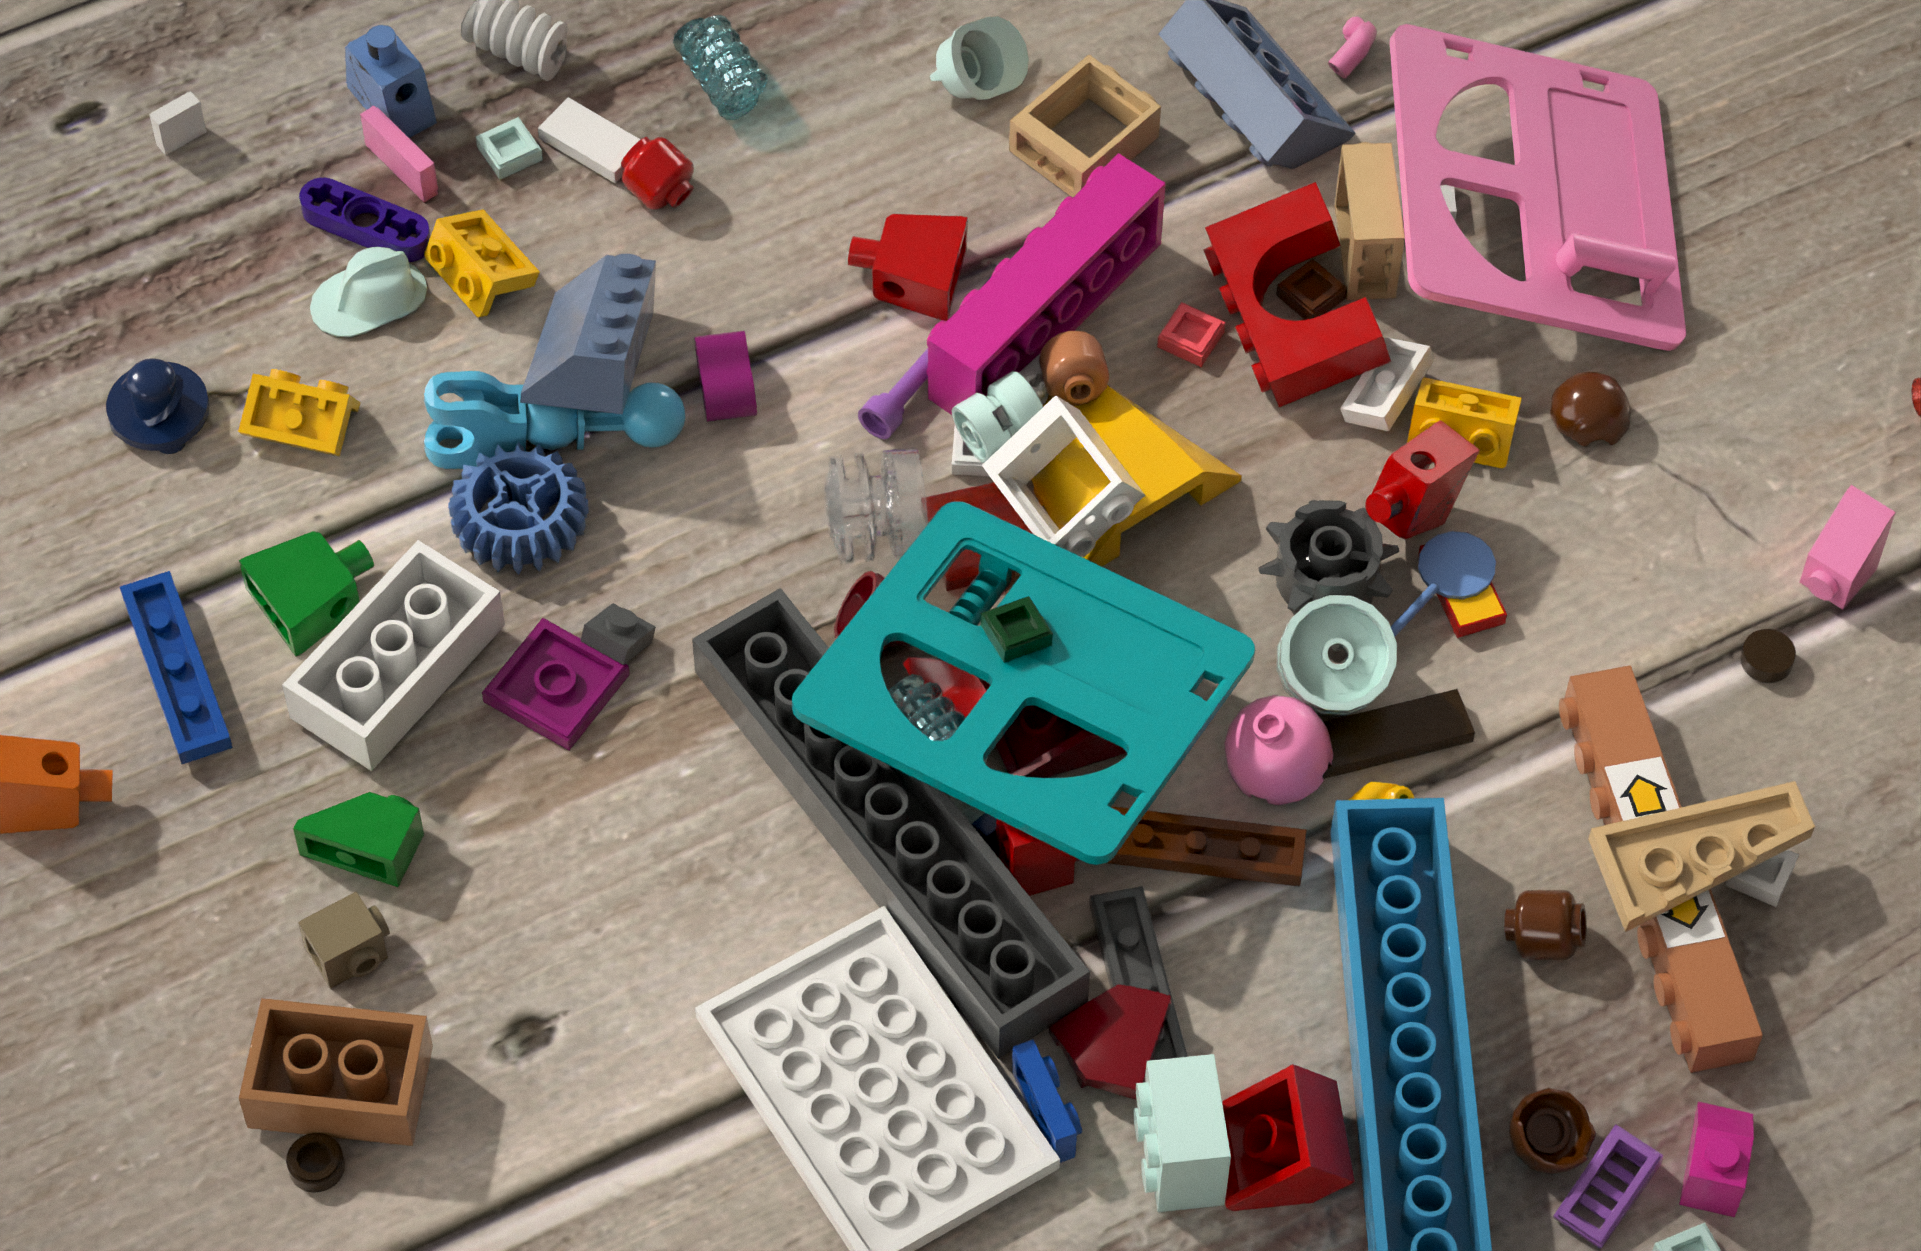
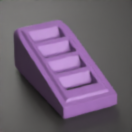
M1615 1124L1553 1218L1599 1249H1602L1662 1164L1663 1155ZM1616 1152L1638 1166L1640 1170L1636 1176L1610 1159L1612 1155ZM1602 1169L1629 1185L1626 1191L1623 1193L1598 1177ZM1590 1186L1617 1203L1612 1211L1586 1194ZM1578 1203L1605 1220L1600 1229L1573 1212Z

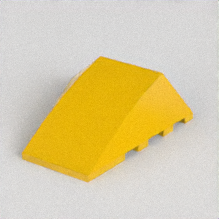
M1109 385L1095 400L1087 404L1074 406L1081 411L1145 494L1134 505L1131 514L1125 520L1114 524L1096 541L1092 551L1082 557L1101 567L1120 556L1122 532L1189 492L1202 506L1241 482L1242 475ZM1048 395V399L1043 404V407L1052 399L1050 395ZM1077 437L1031 479L1034 485V493L1039 503L1045 507L1048 515L1059 530L1111 483Z

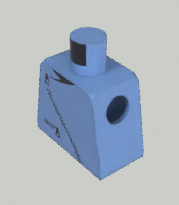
M386 25L374 26L367 34L348 43L345 47L347 87L366 110L372 106L378 107L409 138L437 123L424 69L391 27ZM397 93L402 95L403 101L396 100Z

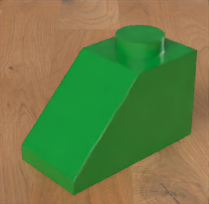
M372 792L362 794L298 819L293 828L300 856L395 887H399L424 836L418 807H415L410 801L400 796L390 795L384 797Z

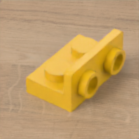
M484 209L438 218L424 253L428 263L478 318L489 314L495 295L534 287L540 273Z
M271 369L269 377L253 373L238 430L240 434L340 457L351 411L358 412L361 403L347 394L348 386L327 380H319L317 387L299 383L301 376L277 369Z
M1423 377L1414 404L1407 443L1441 420L1480 450L1474 463L1505 468L1522 398Z

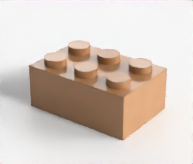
M261 998L239 1094V1102L247 1128L305 1135L323 1133L333 1138L413 1146L433 1049L427 1016Z

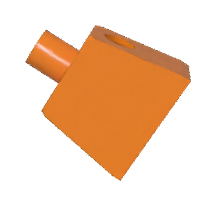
M0 735V834L68 829L78 826L79 802H112L113 770L80 769V745L75 742Z

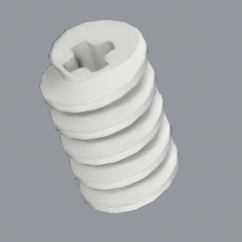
M476 0L462 21V39L469 43L475 42L477 47L485 51L491 50L493 55L501 59L507 58L509 63L517 67L523 66L525 71L533 75L539 74L541 79L545 81L553 79L560 70L567 53V24L558 21L550 29L552 23L551 16L542 13L534 21L536 15L535 8L526 5L519 11V0H506L504 3L503 0Z

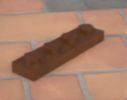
M1111 806V808L1119 811L1124 816L1130 809ZM1147 810L1117 854L1107 864L1300 887L1307 829Z

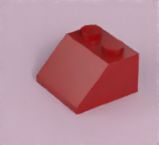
M1292 1064L1222 1101L1231 1154L1225 1198L1226 1209L1241 1211L1314 1203L1355 1182L1336 1080Z

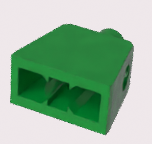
M314 531L239 560L246 590L295 657L304 653L336 628L356 607L360 600L354 578L374 567V562L368 549L360 540L335 553L322 534Z

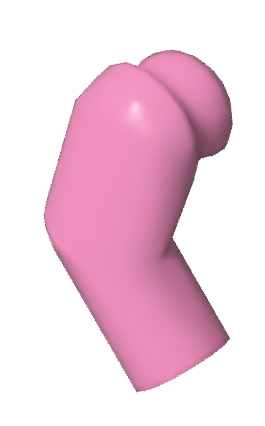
M1358 16L1350 18L1344 25L1342 31L1347 41L1328 62L1329 67L1344 79L1366 57L1377 35L1375 26L1370 21L1364 22Z

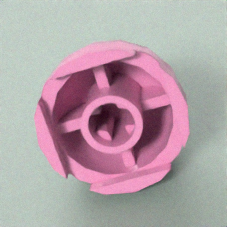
M1278 695L1256 699L1242 708L1230 723L1224 743L1229 772L1240 790L1251 798L1252 794L1257 798L1266 799L1268 804L1274 805L1300 801L1316 791L1323 783V774L1328 769L1329 762L1332 764L1334 756L1328 729L1314 709L1297 698Z

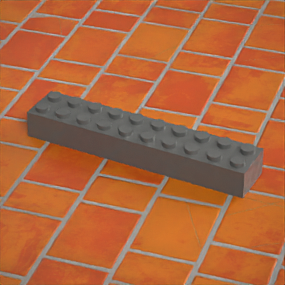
M781 588L692 638L695 673L880 908L886 907L931 974L998 1059L1012 1051L1013 1046L1028 1041L1088 1002L1090 971L946 793L801 722L795 717L792 711L793 693L829 647Z

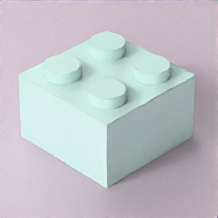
M1214 1054L1147 1061L1145 1082L1136 1083L1138 1108H1134L1137 1142L1144 1141L1145 1159L1141 1160V1169L1145 1193L1155 1192L1157 1212L1225 1205L1231 1154Z

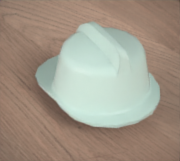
M998 16L986 17L962 25L939 46L936 53L937 70L930 75L931 81H941L950 94L960 99L975 98L977 100H987L1004 94L1021 85L1027 75L1029 57L1026 43L1020 32L1010 21Z
M385 247L366 248L354 255L348 262L346 270L332 276L319 286L312 296L310 305L312 319L321 331L335 337L361 335L416 311L425 301L427 285L424 275L414 265L408 263V258L403 251L396 252Z

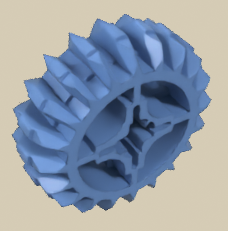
M518 441L512 452H505L497 445L494 457L489 458L479 453L476 459L477 467L463 466L462 479L454 480L452 487L453 497L450 498L448 503L449 514L452 517L451 527L453 534L456 535V538H459L460 546L464 549V552H474V558L478 561L479 565L492 559L493 567L498 573L506 564H512L513 569L519 575L523 565L532 563L540 572L543 566V559L549 558L559 564L560 557L562 556L561 549L574 551L576 536L584 535L586 528L585 518H587L589 513L588 499L585 498L586 488L582 478L577 477V470L573 467L572 463L563 464V459L558 451L545 457L544 449H542L540 444L531 452H526ZM494 495L496 498L488 503V509L479 514L485 502ZM558 502L555 511L543 521L542 517L549 513V507Z

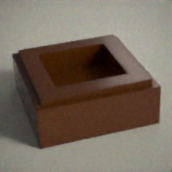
M1313 258L1277 285L1276 296L1304 320L1329 312L1346 299L1347 287Z

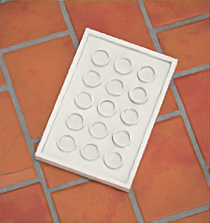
M885 906L695 1007L697 1020L849 1251H915L1060 1169V1158Z

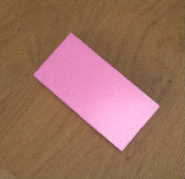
M372 106L361 113L365 145L424 203L438 195L434 162L378 107Z

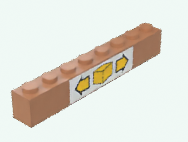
M1631 665L1570 676L1565 698L1559 700V713L1564 728L1566 730L1572 729L1576 741L1574 755L1580 774L1588 775L1592 787L1590 789V804L1597 820L1603 819L1604 824L1608 825L1681 808ZM1711 889L1640 924L1637 930L1640 951L1645 959L1651 958L1656 972L1654 975V990L1657 1000L1661 1006L1668 1007L1673 1021L1670 1025L1672 1044L1678 1055L1684 1054L1690 1073L1754 1061L1763 1034Z

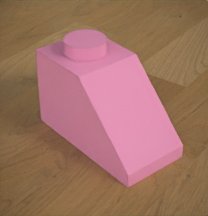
M1851 485L1808 553L1800 583L1806 586L1819 599L1830 601L1843 610L1877 570L1896 512Z

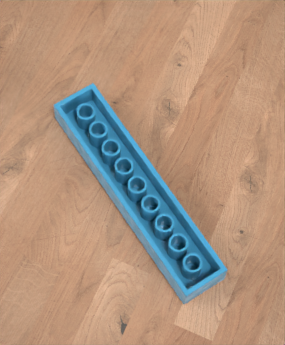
M1444 798L1336 800L1331 827V843L1368 1251H1492Z

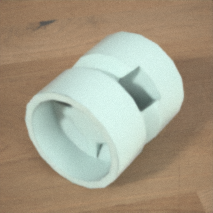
M1012 371L990 384L987 388V396L975 393L952 408V417L960 436L969 450L978 460L985 463L1043 408V405L1026 379L1018 372Z

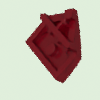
M1118 984L1049 1027L1050 1036L1056 1046L1061 1047L1077 1075V1082L1081 1089L1090 1086L1137 1100L1136 1083L1145 1082L1146 1063L1153 1060L1171 1007L1172 996Z

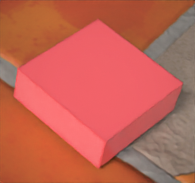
M1181 302L1158 336L1157 347L1202 367L1225 333L1226 322Z

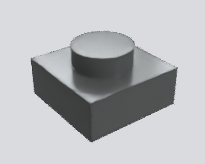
M612 603L584 624L581 642L624 665L652 643L656 627L637 617L632 611Z

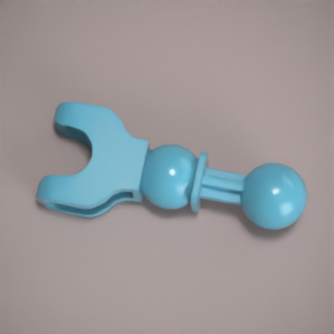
M481 371L444 372L437 374L429 380L424 392L427 412L434 420L429 425L425 434V453L433 465L444 469H463L464 465L477 467L476 459L478 454L481 453L489 458L494 457L497 445L505 452H512L519 441L524 447V451H526V439L533 445L537 446L540 444L542 449L548 450L567 447L576 439L577 450H584V434L591 431H625L631 440L641 446L649 448L662 447L677 438L685 423V407L681 398L673 389L660 383H645L630 391L623 414L520 403L523 385L505 384L494 376ZM446 393H454L461 397L463 401L450 403L441 400L439 397ZM444 439L463 440L455 448H445L438 444Z

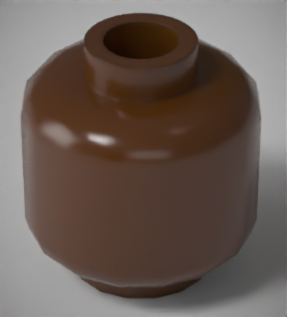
M1568 890L1524 891L1519 895L1515 909H1506L1504 931L1506 941H1515L1520 956L1525 960L1570 959L1577 947H1584L1586 943L1587 918L1584 903H1576L1573 894Z

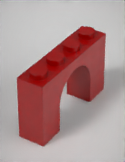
M1316 182L1205 227L1212 245L1203 249L1214 277L1222 273L1224 274L1227 284L1219 287L1227 310L1230 315L1237 312L1240 313L1244 323L1236 325L1235 328L1246 354L1256 351L1260 362L1251 365L1261 392L1264 393L1272 390L1278 407L1391 362L1383 335L1366 297L1318 317L1300 321L1281 319L1270 314L1262 307L1264 295L1269 285L1280 273L1291 266L1341 246L1332 218Z

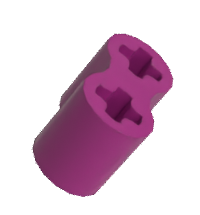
M745 331L694 337L706 421L757 416L756 395Z

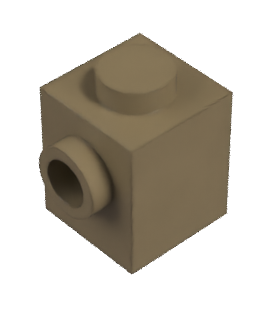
M357 891L298 922L304 948L330 989L352 977H362L371 973L378 967L380 962L388 958L384 937L390 934L388 925L375 905L367 909Z

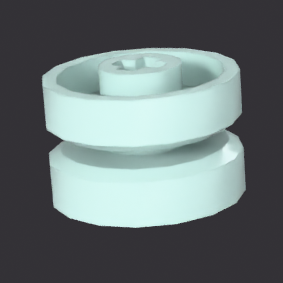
M1328 595L1307 603L1290 619L1277 646L1276 669L1284 690L1290 697L1297 698L1311 706L1319 716L1344 717L1365 709L1387 688L1397 663V642L1389 622L1373 605L1353 596ZM1330 647L1334 651L1344 649L1347 652V657L1342 662L1343 664H1334L1329 660L1328 649Z

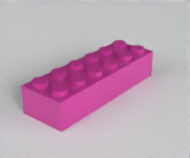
M1119 153L1105 167H1097L1089 176L1086 185L1074 197L1068 196L1061 202L1054 217L1042 228L1036 227L1027 236L1023 247L1011 259H1003L996 266L991 278L979 290L973 289L965 296L959 310L947 321H940L931 330L927 338L928 399L952 415V408L975 393L987 396V388L990 384L1012 371L1019 373L1041 353V349L1048 340L1060 333L1075 331L1161 245L1166 183Z

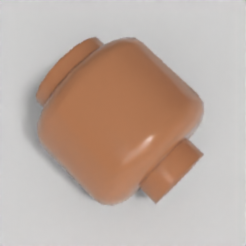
M1084 331L1063 332L1048 340L1041 349L1039 364L1046 391L1052 398L1058 396L1072 406H1079L1095 400L1107 388L1110 375L1102 345L1093 335Z

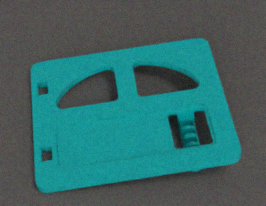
M955 501L947 503L940 508L798 686L792 696V711L801 722L1083 862L1099 865L1107 863L1114 858L1254 661L1255 645L1252 639L1244 633L965 502ZM972 550L981 555L978 575L949 612L925 601V598L963 551ZM1012 570H1014L1021 576L997 607L1029 596L1052 631L1053 640L1052 646L1004 663L981 625H978L981 622V613L990 610L1010 585ZM889 642H906L990 684V687L949 739L934 741L928 738L904 716L893 701L883 680L880 666L881 653L884 646ZM1203 679L1219 684L1207 701L1194 694ZM1029 705L1038 706L1122 747L1128 754L1120 762L1104 770L1066 778L1018 776L990 769L984 762L1023 708ZM1122 791L1133 797H1138L1125 816L1111 808Z

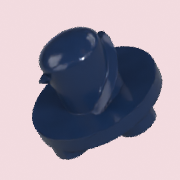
M150 358L136 363L114 383L107 397L106 412L111 431L126 444L142 450L175 454L185 447L186 442L193 438L205 424L209 414V397L202 379L188 367L173 362H165L161 359Z

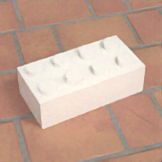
M417 540L282 684L290 719L372 771L505 626L500 591Z

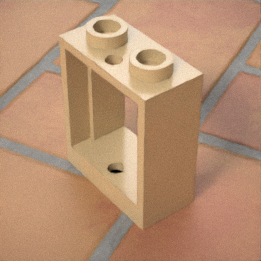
M1087 55L1010 120L1009 151L1065 193L1074 197L1086 185L1089 176L1097 167H1105L1118 153L1131 161L1159 137L1161 106L1157 104L1150 94L1145 91H1139L1121 78L1114 68L1103 65L1091 55ZM1087 99L1093 101L1127 126L1091 158L1051 130Z
M1362 142L1342 145L1334 208L1338 238L1341 244L1340 253L1344 282L1347 287V300H1359L1364 297L1366 299L1396 298L1405 233L1392 143Z

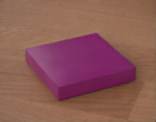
M542 618L482 691L483 702L570 751L629 677V665H622L581 642L579 637Z

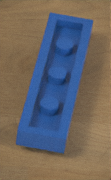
M170 571L120 586L124 604L181 764L233 748Z

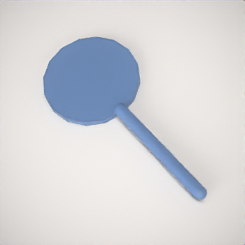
M1450 531L1438 534L1426 542L1419 554L1418 570L1423 582L1428 587L1391 625L1394 637L1436 593L1446 598L1465 599L1477 596L1489 587L1495 576L1496 560L1491 548L1482 539L1467 532Z

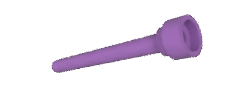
M928 348L889 393L872 396L858 411V419L861 425L873 436L880 439H888L902 424L903 406L928 379Z

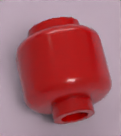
M648 137L642 138L626 153L621 161V166L624 168L622 174L624 186L650 209L658 210L668 204L676 208L688 198L694 189L689 183L694 173L692 161L666 138L657 137L653 140H650Z

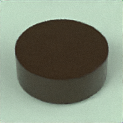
M1773 629L1757 630L1750 634L1744 642L1740 657L1741 665L1744 671L1757 681L1764 683L1778 682L1786 678L1791 672L1796 657V650L1790 638L1782 632Z
M310 1133L300 1137L291 1145L286 1157L291 1180L297 1187L307 1192H322L332 1188L340 1181L345 1169V1161L339 1143L331 1136L323 1133Z

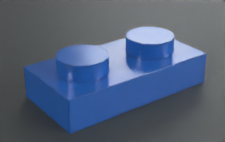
M1033 1039L1013 1046L1012 1073L1036 1125L1060 1158V1163L1075 1158L1077 1135L1082 1134V1127L1071 1102L1063 1104L1056 1089L1060 1087V1079L1053 1060L1049 1055L1041 1057Z

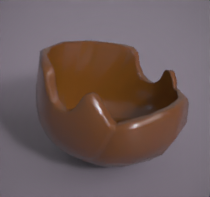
M1588 371L1571 376L1555 389L1552 395L1550 414L1553 423L1561 434L1571 437L1581 446L1587 447L1590 443L1598 440H1605L1609 445L1616 444L1630 427L1631 411L1628 398L1616 379L1599 372Z
M1546 1088L1525 1096L1515 1108L1509 1125V1136L1515 1155L1530 1169L1550 1175L1571 1171L1587 1161L1588 1152L1596 1136V1131L1589 1121V1115L1585 1106L1570 1092Z

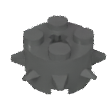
M1311 500L1309 504L1297 509L1295 517L1288 523L1270 522L1266 527L1267 532L1278 545L1277 558L1258 567L1259 573L1276 576V586L1293 615L1298 613L1307 603L1328 595L1353 596L1371 604L1373 596L1388 598L1392 593V588L1380 574L1382 560L1398 553L1399 547L1398 545L1383 544L1382 534L1378 526L1370 518L1364 507L1353 512L1346 509L1347 503L1342 501Z

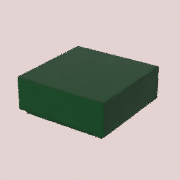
M1029 596L981 613L980 625L1004 663L1052 646L1053 633Z

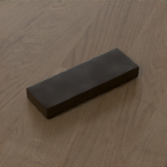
M1458 689L1324 721L1323 723L1330 735L1334 756L1332 764L1329 762L1328 769L1323 774V779L1473 742L1475 731Z

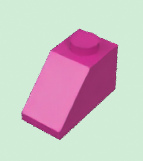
M1698 1101L1679 1205L1735 1217L1746 1188L1754 1140L1752 1113Z

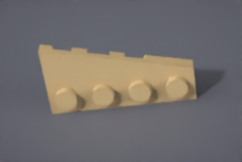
M1793 781L1591 828L1588 840L1624 930L1627 932L1811 838L1815 825L1796 782Z

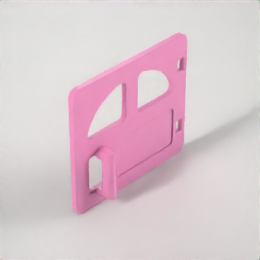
M1400 25L1390 38V54L1408 282L1412 290L1428 300L1666 351L1676 349L1686 337V325L1659 99L1655 88L1643 79L1415 25ZM1446 48L1468 53V59L1448 56ZM1583 80L1604 85L1603 92L1583 87ZM1485 84H1495L1506 91L1509 97L1515 165L1450 151L1439 144L1436 133L1440 118L1446 106L1457 95L1472 87ZM1441 185L1502 197L1517 203L1520 211L1526 281H1518L1504 274L1473 247L1452 217L1443 197ZM1583 266L1639 278L1642 306L1578 293L1571 286V276L1579 272Z

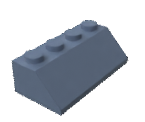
M1186 0L1159 32L1158 35L1170 47L1168 51L1169 57L1178 66L1193 74L1197 79L1195 82L1197 90L1210 101L1217 102L1224 111L1222 118L1225 123L1234 131L1246 136L1252 143L1249 147L1251 153L1263 164L1269 167L1276 164L1295 169L1344 144L1356 134L1246 7L1225 0Z
M634 254L605 255L555 293L521 391L520 403L623 414L654 313L656 260L641 259Z

